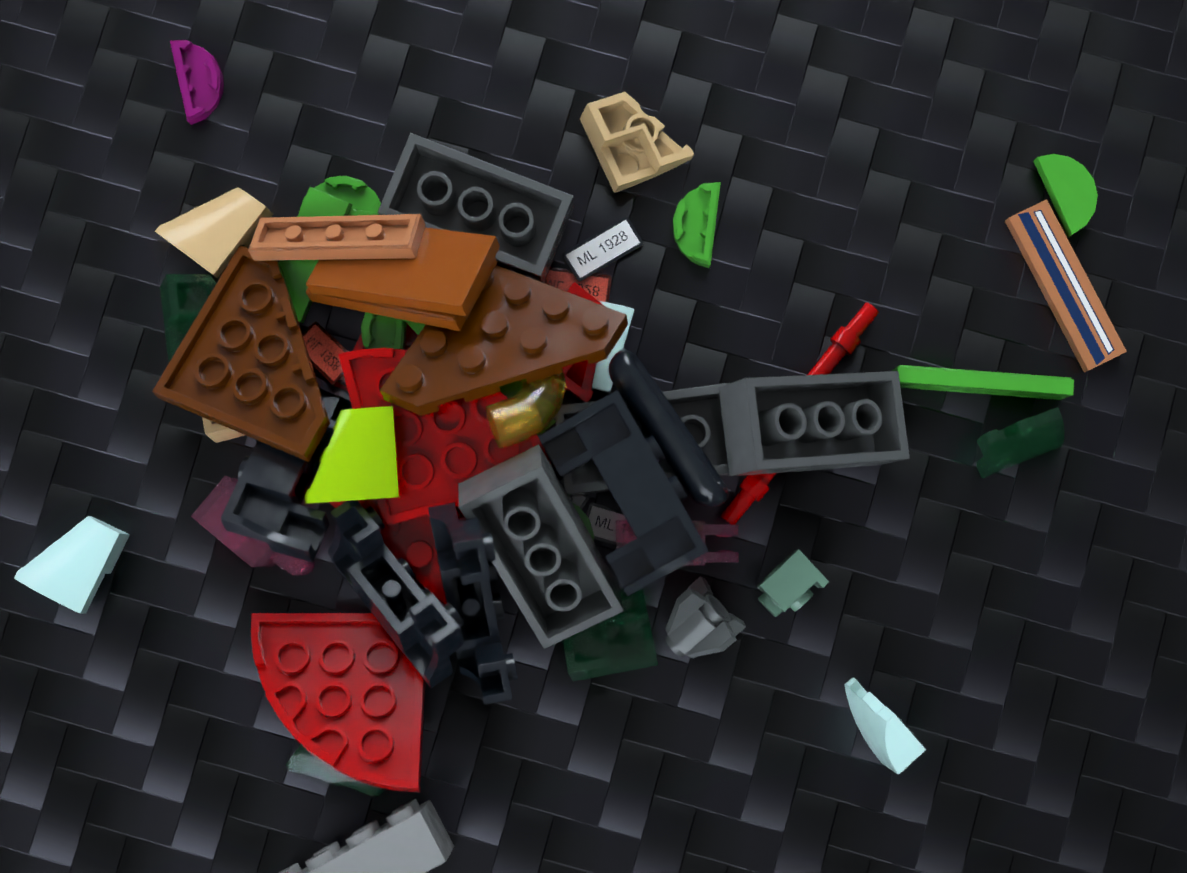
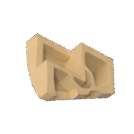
M626 92L588 103L580 117L584 130L614 193L661 175L691 160L694 156L692 149L687 144L683 148L680 147L662 131L665 125L655 117L645 114L641 110L639 103Z
M237 187L160 225L155 232L218 278L229 264L239 245L249 247L260 218H270L273 216V213L264 204Z

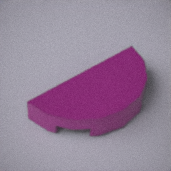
M171 40L170 44L186 118L190 125L206 119L218 107L224 92L223 74L216 59L203 47L197 46L188 40Z

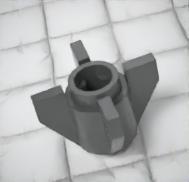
M700 576L676 599L669 621L665 624V630L668 634L665 636V641L678 656L683 657L686 655L690 658L725 651L737 640L735 636L745 629L746 625L743 620L732 613H728L722 603L713 596V592L706 579Z

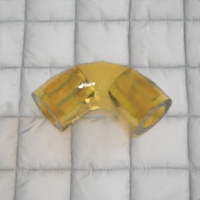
M561 367L563 373L527 383L526 379H522V387L516 395L486 406L488 422L493 437L500 449L522 442L545 430L560 412L567 387L563 367Z

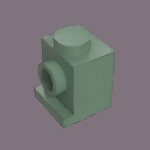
M799 549L793 550L756 585L763 593L758 597V600L774 617H777L781 612H785L789 607L796 612L814 595L809 588L813 585L817 588H824L829 581Z

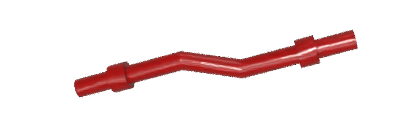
M866 302L846 327L841 326L830 339L832 345L807 375L830 374L845 354L850 356L861 343L859 337L879 314V311L873 305ZM777 473L747 475L739 485V488L742 490L721 514V517L734 527L754 501L759 503L770 488L767 485Z

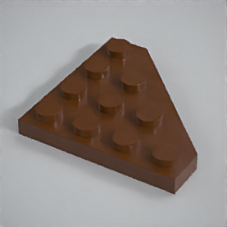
M239 245L152 392L163 401L309 462L329 427L330 420L285 277L277 260L254 261L248 252L249 248Z
M496 265L462 329L456 331L425 325L384 383L380 392L385 401L420 416L439 411L438 405L461 398H464L465 402H469L501 392L500 386L522 379H526L527 383L563 373L561 367L584 360H588L589 364L605 360L627 328V316L619 311Z

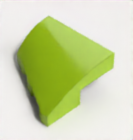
M393 406L341 410L334 425V433L329 445L324 449L319 462L321 464L311 488L307 489L305 494V503L399 497Z

